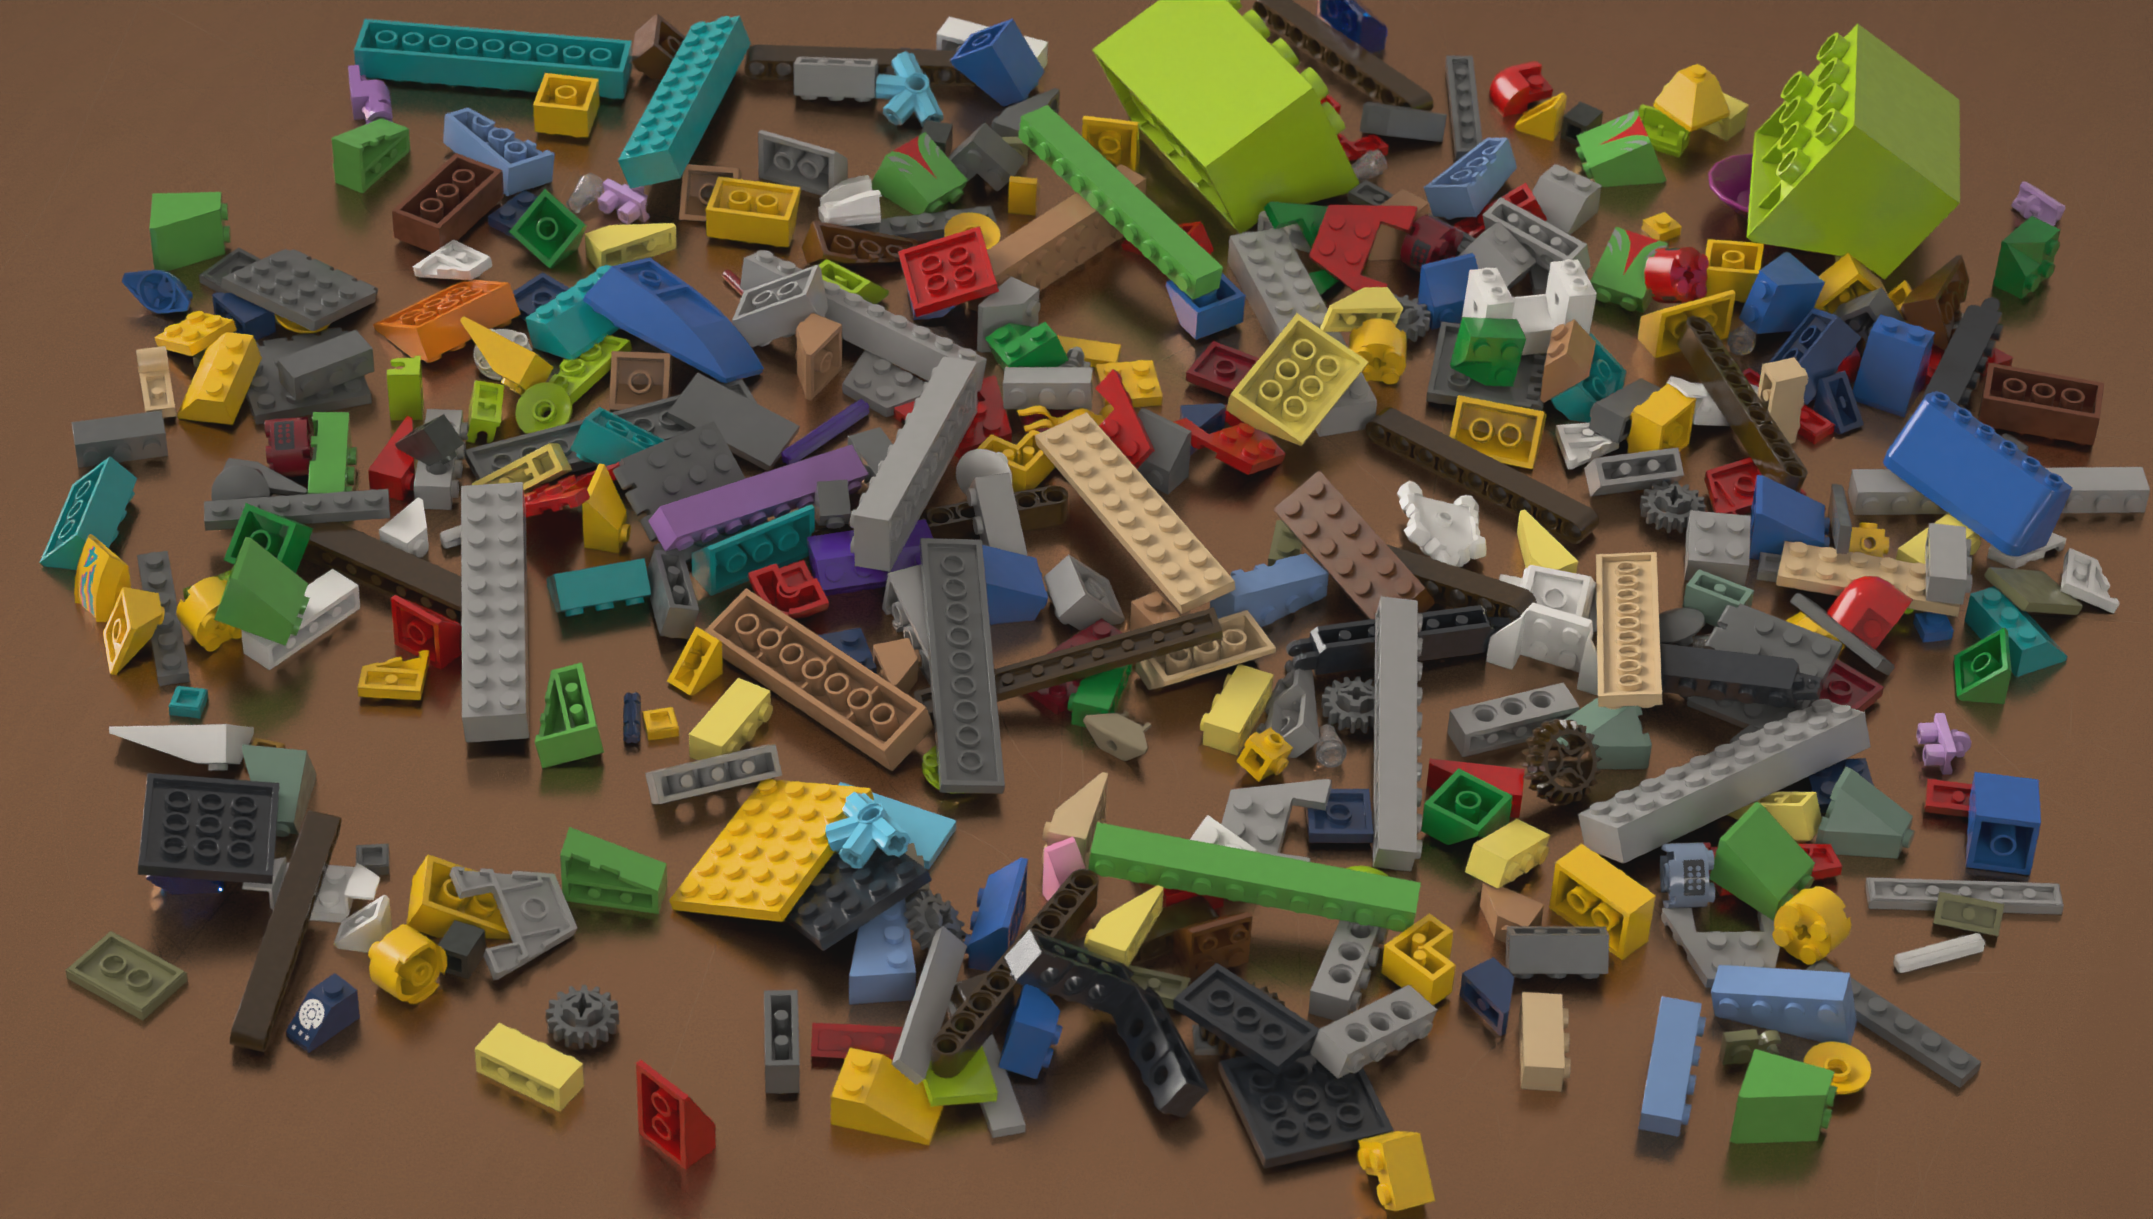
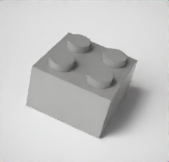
M1691 510L1686 530L1684 580L1690 581L1698 569L1745 586L1749 568L1751 516Z

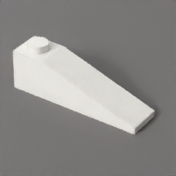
M229 724L109 727V733L194 763L208 764V770L223 771L228 770V764L241 763L243 758L242 747L243 745H249L254 734V727Z

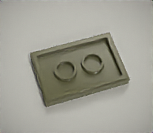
M1989 567L1984 575L1991 584L2022 611L2078 615L2083 607L2071 595L2061 592V586L2044 571Z
M112 931L106 934L66 969L67 979L141 1020L147 1018L188 981L187 972Z

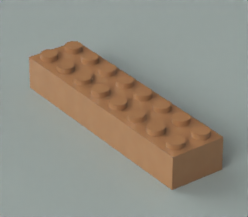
M1122 164L1116 167L1117 170L1146 195L1145 177ZM1075 193L987 251L998 288L1010 277H1013L1038 288L1040 291L1060 277L1065 276L1072 269L1083 264L1098 252L1103 251L1124 235L1113 225L1109 224L1079 193ZM989 295L968 301V307L978 313V305Z
M747 588L705 630L722 641V658L890 771H893L934 728L928 710L924 705Z

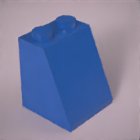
M1013 18L972 33L950 60L955 68L1003 107L1027 100L1029 92L1038 86V80L1045 72Z
M1785 252L1759 271L1739 319L1756 334L1795 331L1812 308H1814L1825 282L1792 254Z
M1880 314L1870 330L1852 390L1856 402L1905 418L1925 385L1935 332Z
M1757 475L1750 513L1749 559L1759 560L1760 552L1782 555L1785 541L1829 547L1830 537H1825V535L1829 533L1830 518L1825 517V505L1770 478Z
M982 545L990 625L1035 620L1040 610L1045 608L1048 601V593L1044 587L1037 559Z
M1974 772L1969 798L1966 867L2031 875L2041 826L2039 780Z

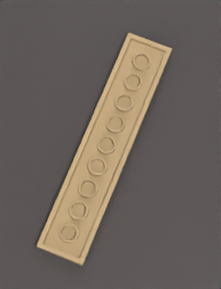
M1084 413L1035 435L1036 445L1181 614L1236 590L1233 578L1088 413Z
M1657 552L1596 554L1598 707L1619 709L1623 706L1650 708L1655 705H1662Z

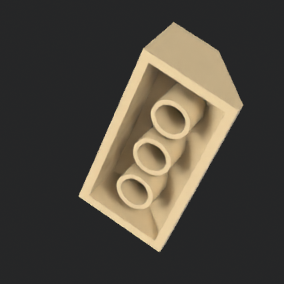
M1245 610L1218 619L1223 633L1222 639L1137 662L1135 671L1147 688L1151 690L1276 653V647L1250 612Z

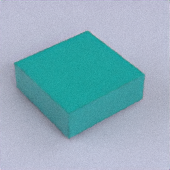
M176 686L168 707L169 715L201 718L208 700V689Z

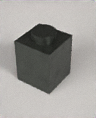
M1580 101L1563 116L1561 138L1580 146L1577 135L1602 125L1603 111Z
M926 120L921 134L926 132L943 153L949 157L953 141V124Z
M456 920L453 922L438 944L445 950L447 955V968L445 972L466 979L470 978L484 957L486 949L484 929Z

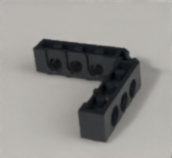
M1031 929L1007 953L1005 959L1011 969L1010 974L1017 983L1036 987L1046 994L1052 993L1063 997L1069 1002L1075 1001L1086 1005L1092 1010H1100L1112 1015L1118 1027V1034L1124 1039L1130 1050L1129 1056L1137 1064L1142 1074L1141 1079L1149 1087L1154 1097V1104L1161 1112L1184 1118L1209 1092L1162 999L1151 987L1148 986L1144 990L1132 980L1131 977L1134 975V972L1125 964Z

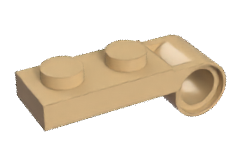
M166 346L137 349L136 355L145 413L162 411L163 418L176 416Z

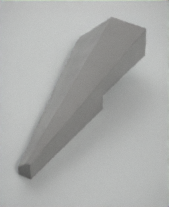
M1289 660L1284 666L1288 673L1284 679L1278 680L1265 709L1268 718L1265 724L1261 723L1258 725L1256 731L1260 734L1271 727L1293 747L1288 757L1297 758L1318 743L1320 739L1312 670L1304 671L1300 668L1295 670L1292 661Z

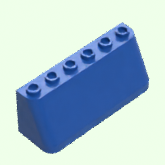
M1938 391L1929 393L1924 397L1887 450L1883 460L1884 466L1998 550L2013 557L2022 556L2047 545L2073 488L2064 482L2061 476L2047 470L2037 459L2019 450L2015 443L2005 440L1991 426L1983 424L1973 417L1970 411L1959 407L1946 394Z

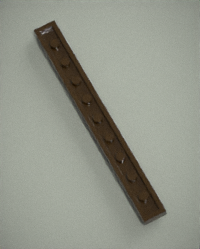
M1213 607L994 669L997 702L1222 639L1223 633L1215 609ZM931 687L913 692L915 700L927 708L931 721L934 720Z

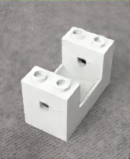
M1578 259L1551 262L1546 294L1512 297L1497 267L1469 270L1462 317L1517 319L1526 337L1522 355L1546 353L1550 343L1551 332L1560 324L1565 325L1575 319L1590 334L1597 293Z

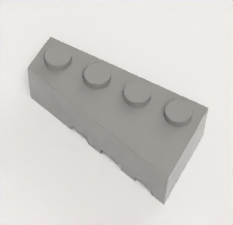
M920 564L888 573L882 609L886 615H893L892 625L896 632L903 631L904 639L909 638L913 648L919 650L922 660V666L919 668L931 686Z

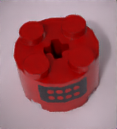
M1692 247L1657 248L1654 257L1648 258L1644 271L1645 285L1647 289L1652 290L1654 296L1651 297L1654 301L1661 304L1687 303L1706 296L1709 260L1705 254H1700L1698 250Z

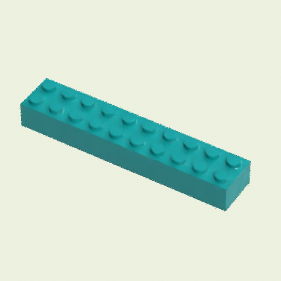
M724 16L714 22L705 23L702 21L691 26L618 159L630 189L681 178L751 45L740 16L732 18Z
M373 19L364 20L354 48L355 65H359L360 76L366 75L368 79L379 78L395 81L440 83L450 86L464 85L476 88L488 87L500 88L502 90L512 89L538 92L544 74L548 73L599 79V97L610 99L625 98L633 68L632 41Z

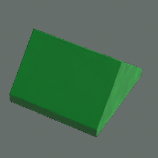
M544 189L509 232L545 265L552 269L578 250L587 225L547 189Z
M2004 627L1954 655L1956 691L1959 700L2005 704L2012 671L2008 630Z

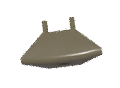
M1124 711L1121 715L1118 713L1086 715L1083 722L1098 748L1123 761L1130 760L1148 751L1144 733L1151 727L1150 723L1147 722L1142 727L1126 718L1129 715L1127 711Z

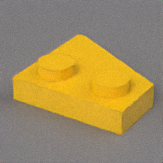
M429 650L419 651V658L402 661L400 656L383 663L362 666L357 687L358 697L421 700L430 662Z

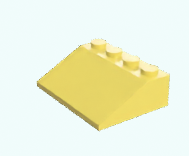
M1296 313L1230 394L1226 410L1255 429L1302 446L1368 365V361Z

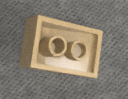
M1102 772L1055 810L1052 821L1046 822L1042 839L1047 841V845L1044 848L1073 837L1079 848L1085 868L1088 869L1097 822L1105 823L1108 773ZM1044 849L1042 853V864H1044Z

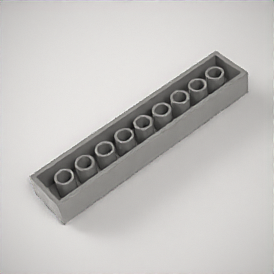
M1271 228L1231 235L1229 238L1228 264L1270 344L1274 342L1296 313L1318 328H1321L1328 309L1284 228ZM1326 332L1348 347L1340 332ZM1362 372L1315 429L1319 437L1363 430L1366 424L1376 416L1377 400Z
M943 356L939 365L933 368L930 381L925 382L921 397L916 398L913 411L907 414L904 427L897 432L895 443L893 445L890 444L887 457L884 461H880L878 473L875 477H871L869 489L866 493H862L857 510L854 509L851 513L850 527L854 528L851 553L855 554V566L888 572L894 566L977 413V361Z
M523 482L461 486L462 721L465 742L529 738L526 505Z
M1829 699L1816 700L1812 703V706L1806 709L1790 712L1788 717L1780 721L1769 722L1764 725V728L1754 733L1743 734L1737 741L1719 745L1715 748V751L1709 754L1693 757L1689 763L1683 766L1669 768L1665 771V774L1657 778L1642 781L1640 786L1631 790L1620 791L1615 794L1614 798L1605 802L1594 803L1590 806V809L1578 814L1584 845L1593 852L1626 863L1871 747L1865 712L1852 709L1848 705L1833 703Z

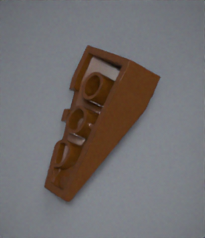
M813 220L802 245V250L807 264L815 266L828 259L846 268L901 263L898 251L917 246L918 243L915 239Z
M1962 255L1954 257L1911 291L1901 306L1903 319L1908 321V324L1935 332L1933 344L1944 351L1957 329L1955 328V323L1962 319L1960 303L1966 300L1970 281Z

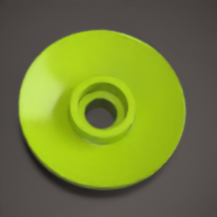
M551 382L535 384L528 388L517 402L515 410L517 424L525 434L568 424L572 414V401L569 394L560 385ZM551 410V413L544 418V413Z

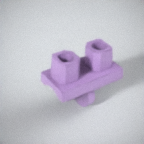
M609 178L603 182L604 193L597 199L600 211L609 214L617 208L618 218L625 224H631L636 219L645 223L650 218L649 214L645 211L648 196L644 194V186L630 189L629 185L624 184L622 186Z
M2027 181L2021 182L2019 194L2011 205L2020 211L2021 216L2025 218L2033 216L2052 226L2061 219L2065 211L2063 204Z
M1935 713L1933 723L1918 724L1916 733L1918 744H1931L1924 745L1923 748L1925 766L1940 765L1942 775L1952 774L1953 770L1950 762L1955 756L1963 757L1965 752L1970 749V736L1957 729L1950 731L1945 713Z

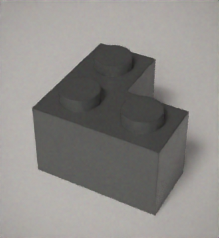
M983 123L949 156L951 162L968 181L974 175L979 174L997 192L1009 182L1010 176H1015L1025 161L1015 149L986 123Z
M1882 287L1839 305L1833 315L1839 316L1860 337H1863L1866 343L1870 330L1880 314L1906 323Z

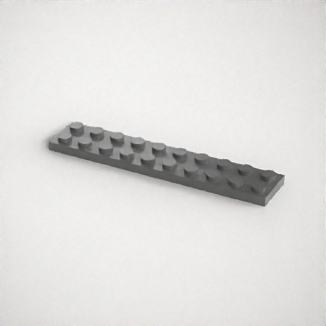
M742 379L721 384L757 403ZM680 395L611 412L665 441L690 431L667 418L668 411ZM584 420L465 450V459L477 480L549 443L560 444L572 468V471L569 473L599 465L595 462L588 463L579 459L576 456L577 453L570 450Z
M921 538L919 548L940 792L1003 794L1005 781L982 540Z

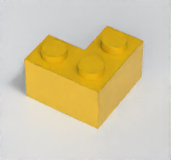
M1847 253L1819 276L1825 284L1814 308L1833 314L1839 305L1881 287L1886 294L1888 293L1877 276Z
M1033 429L1017 445L991 434L977 448L987 449L995 453L1001 452L1007 457L1008 466L1013 478L1012 487L1014 493L1035 489L1055 468L1054 464L1036 445L1035 435L1040 432Z
M1430 913L1384 945L1381 973L1401 988L1410 985L1434 1006L1452 993L1456 965L1449 959L1454 931Z
M1394 1131L1359 1140L1361 1148L1358 1150L1359 1163L1362 1169L1366 1170V1174L1378 1176L1380 1184L1377 1185V1195L1386 1210L1399 1211L1435 1201L1420 1133Z

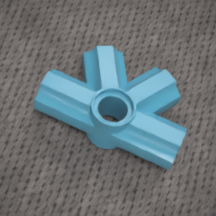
M907 51L898 54L892 60V67L897 76L877 75L876 98L890 99L883 108V114L888 118L889 122L896 126L902 125L913 112H915L921 127H924L926 120L943 121L941 109L929 87V79L923 74L914 54Z
M853 792L845 798V805L842 808L847 818L826 825L825 833L832 851L839 852L843 862L848 863L853 868L862 869L877 847L888 856L896 855L899 857L907 851L908 843L911 840L908 833L886 813L883 805L879 802H874L865 793L858 794Z

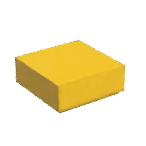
M673 707L642 711V720L648 740L679 736V726Z

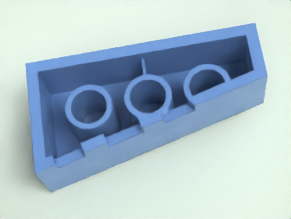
M470 108L445 114L443 143L455 153L503 170V188L506 196L552 182L555 154L551 151L545 150L544 153L536 149V143L530 140L523 142L515 138V132L507 128H496L494 121Z
M1486 138L1424 187L1434 217H1445L1446 219L1476 217L1517 168L1509 139Z
M1306 553L1276 560L1275 564L1269 567L1264 563L1255 565L1253 571L1235 570L1231 572L1230 576L1235 581L1236 590L1210 601V608L1214 607L1218 619L1248 610L1259 626L1263 627L1327 596L1329 573Z
M905 898L859 927L849 975V1005L913 1000L916 992V969L910 930L906 927L908 919L904 916L906 912Z
M1718 965L1711 990L1714 1015L1716 1017L1769 1030H1777L1778 1032L1823 1043L1841 1042L1851 1045L1857 1019L1850 973Z
M1661 996L1638 1129L1679 1137L1681 1124L1688 1125L1691 1105L1685 1104L1686 1094L1693 1096L1696 1075H1691L1690 1070L1691 1065L1698 1066L1701 1046L1695 1045L1696 1036L1703 1037L1706 1017L1700 1016L1702 1003Z

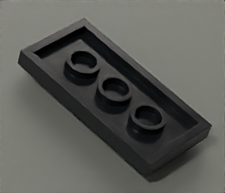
M1218 963L1177 995L1173 1001L1174 1009L1277 1076L1314 1045L1320 1030Z

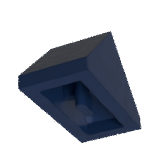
M1844 370L1819 379L1814 411L1835 424L1834 431L1837 434L1863 426L1864 423L1846 371Z
M1224 404L1180 405V419H1189L1206 433L1211 434L1225 428L1226 406ZM1191 446L1190 456L1198 449Z

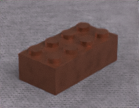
M455 153L392 210L394 238L432 253L452 240L457 241L504 198L503 170Z
M1988 363L1978 420L1992 428L2044 436L2050 439L2072 441L2078 444L2094 445L2101 414L2104 383Z

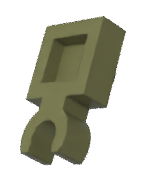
M1756 1029L1723 1032L1719 1053L1723 1065L1750 1062L1755 1049L1779 1055L1776 1044L1781 1043V1038L1777 1030L1765 1031L1761 1035L1757 1034Z

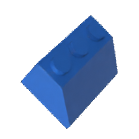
M1020 858L989 875L985 889H979L977 896L979 911H973L970 930L973 932L972 935L966 934L964 942L967 946L965 954H969L968 968L990 971L1017 939L1026 907L1027 858Z

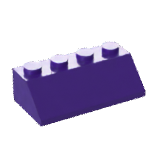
M926 520L917 521L890 572L855 566V554L851 553V541L854 536V530L806 537L813 579H818L825 595L829 596L886 587L888 573L921 564L920 540L921 538H933Z

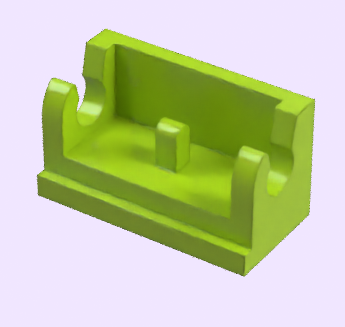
M1642 104L1638 113L1653 149L1680 158L1689 144L1691 132L1657 108Z
M421 356L392 359L391 366H402L404 368L387 370L390 420H404L406 416L412 417V420H423L424 396Z
M475 380L469 405L468 440L466 442L474 443L477 439V433L480 431L488 433V444L494 440L496 428L500 427L504 385Z

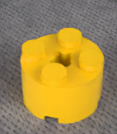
M1369 319L1363 322V326L1357 329L1355 326L1349 335V349L1368 361V365L1362 371L1366 381H1383L1389 385L1399 381V377L1406 368L1407 337L1403 329L1401 332L1395 327L1394 322L1386 319Z
M208 577L194 584L187 591L190 596L185 602L181 599L176 610L179 622L208 652L216 650L221 643L231 638L239 639L242 637L241 629L214 620L227 584L225 579L223 581L218 577Z
M1815 886L1813 889H1802L1777 911L1774 918L1773 940L1793 957L1802 960L1807 965H1812L1826 957L1848 937L1851 930L1850 917H1846L1843 910L1846 906L1834 892L1824 887Z
M402 924L397 929L388 933L381 941L373 943L368 952V956L371 959L369 972L372 981L398 1000L410 1004L420 1003L432 995L439 986L435 981L440 972L445 974L447 968L445 950L406 924Z

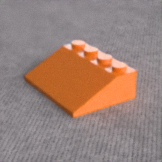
M462 280L374 323L373 326L377 332L411 358L421 356V360L431 363L441 359L442 353L448 350L456 351L465 347V342L472 339L460 321L462 316L488 329H493L511 324V319L521 315L510 283Z

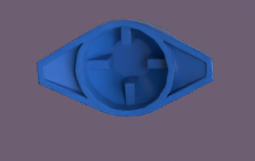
M146 270L124 273L122 283L147 309L156 313L189 310L193 298L192 292L186 290V285L169 272Z

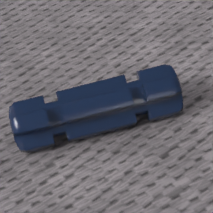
M628 692L624 695L623 740L628 744L631 742L636 744L640 741L641 696L637 692L633 694Z

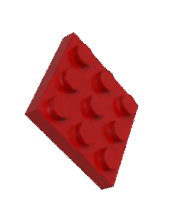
M980 226L898 251L916 317L999 292Z

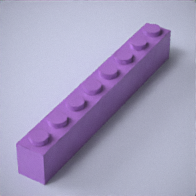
M851 444L662 505L649 519V523L665 552L675 548L681 551L693 545L694 542L700 540L703 543L709 542L721 533L733 534L745 525L750 524L754 527L763 523L769 517L774 516L776 519L788 514L791 510L813 505L818 481L848 480L849 495L862 487L861 483L869 474Z

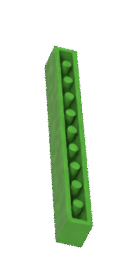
M1046 105L1021 116L1018 138L1049 165L1058 176L1064 179L1075 192L1079 193L1092 208L1096 209L1109 224L1113 225L1146 258L1154 263L1163 274L1169 277L1181 291H1184L1194 300L1220 287L1223 266L1054 110Z
M1097 822L1088 870L1102 877H1114L1130 880L1135 883L1159 885L1167 889H1178L1194 892L1199 895H1210L1226 898L1231 901H1242L1258 904L1263 907L1290 910L1295 913H1306L1328 919L1349 921L1364 926L1381 927L1396 932H1404L1414 924L1421 885L1420 882L1099 822Z

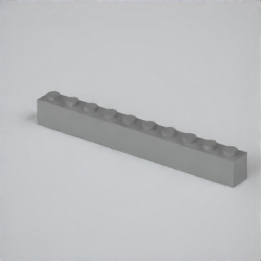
M760 250L757 253L744 257L740 289L746 291L796 273L802 269L796 267L792 262L783 261L773 256V253ZM823 280L828 302L825 318L842 324V339L928 381L931 379L933 368L939 365L943 356L977 361V392L981 390L987 359L977 355L971 349L954 344L949 338L940 337L930 332L926 327L917 326L907 321V318L886 311L881 305L872 304L862 299L858 294L849 293L841 289L839 285Z
M2143 467L2046 468L2050 472L2061 476L2064 482L2073 487L2062 513L2145 512L2150 488ZM1852 469L1848 495L1854 515L1948 514V512L1889 469Z
M1383 596L1380 597L1375 615L1373 867L1411 871L1414 860L1420 859L1422 852V840H1417V833H1420L1422 826V814H1417V807H1420L1422 801V788H1417V782H1420L1422 775V763L1417 762V756L1421 755L1422 737H1417V731L1421 730L1422 712H1417V706H1420L1422 701V687H1417V681H1420L1422 676V663L1417 662V656L1420 657L1422 652L1423 640L1418 638V632L1422 628L1423 615L1418 613L1417 600Z

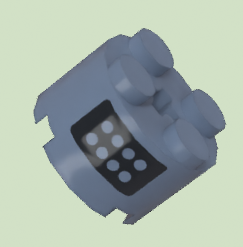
M1703 843L1663 844L1661 849L1667 851V856H1660L1661 892H1668L1669 900L1663 901L1665 908L1706 907L1708 902H1714L1715 886L1714 883H1709V870L1714 869L1713 850L1705 848Z

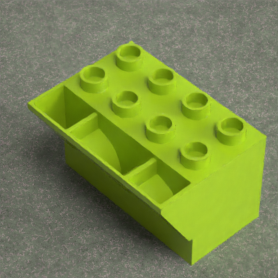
M1158 0L1092 50L1128 117L1133 122H1139V129L1239 234L1244 233L1258 222L1259 214L1264 211L1263 208L1268 202L1307 204L1346 194L1360 184L1337 137L1340 132L1346 129V126L1337 111L1328 102L1324 104L1320 102V100L1329 95L1325 83L1311 67H1308L1302 73L1295 69L1300 65L1299 60L1282 38H1279L1271 45L1266 41L1271 34L1263 20L1254 10L1250 9L1241 16L1237 12L1242 8L1239 0Z
M1857 24L1845 38L1839 33H1834L1825 41L1817 54V60L1821 63L1809 76L1799 71L1791 77L1781 93V98L1785 101L1754 133L1747 238L1755 243L1844 256L1849 253L1885 280L1960 204V100L1861 25Z

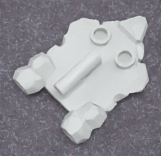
M1408 481L1400 486L1397 492L1400 499L1399 503L1404 514L1410 519L1404 532L1408 540L1420 546L1424 554L1430 556L1431 559L1456 567H1462L1470 561V558L1479 559L1486 556V539L1480 536V529L1478 528L1479 505L1473 496H1460L1455 500L1454 504L1423 497L1422 489L1415 482Z

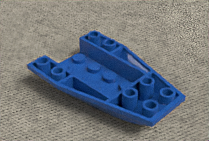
M650 257L611 266L584 295L583 301L590 305L596 313L604 315L611 320L617 328L623 329L651 345L670 353L672 356L714 377L719 382L728 383L761 374L764 370L760 360L746 339L715 305Z

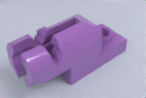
M359 65L348 66L354 120L365 119L368 124L383 118L393 122L390 93L382 80H366V75L360 76Z

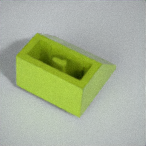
M828 259L819 264L823 280L835 283L849 293L858 294L862 299L872 304H878L889 295V290Z

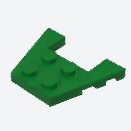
M1268 202L1263 209L1274 229L1298 224L1312 249L1328 206ZM1323 269L1308 273L1320 296L1340 281Z

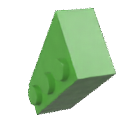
M381 118L333 137L332 150L335 183L364 193L411 151L409 128Z
M313 412L314 436H311V447H314L312 461L309 464L308 494L353 491V486H350V484L355 485L356 473L355 467H352V465H357L358 450L357 447H352L349 412Z
M582 662L551 670L545 695L546 705L544 713H541L540 731L539 735H536L535 745L542 768L604 753Z
M569 827L560 853L562 893L566 901L659 914L667 889V863Z

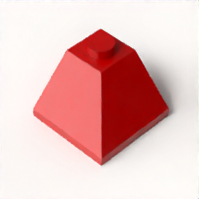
M397 595L391 597L395 645L419 657V651L429 650V664L440 670L462 654V626L458 622L452 621L437 612Z

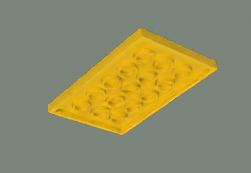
M774 779L761 780L669 899L672 909L783 922L835 852L832 851L828 844L825 833L826 825L847 818L842 808L846 802L845 798L853 792L858 794L865 793L873 800L874 796L871 788Z

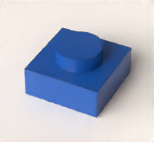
M1933 612L1915 613L1913 624L1923 643L1952 639L1954 630L1946 615Z

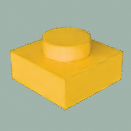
M1666 212L1644 219L1642 222V230L1651 238L1662 242L1681 234L1682 226Z

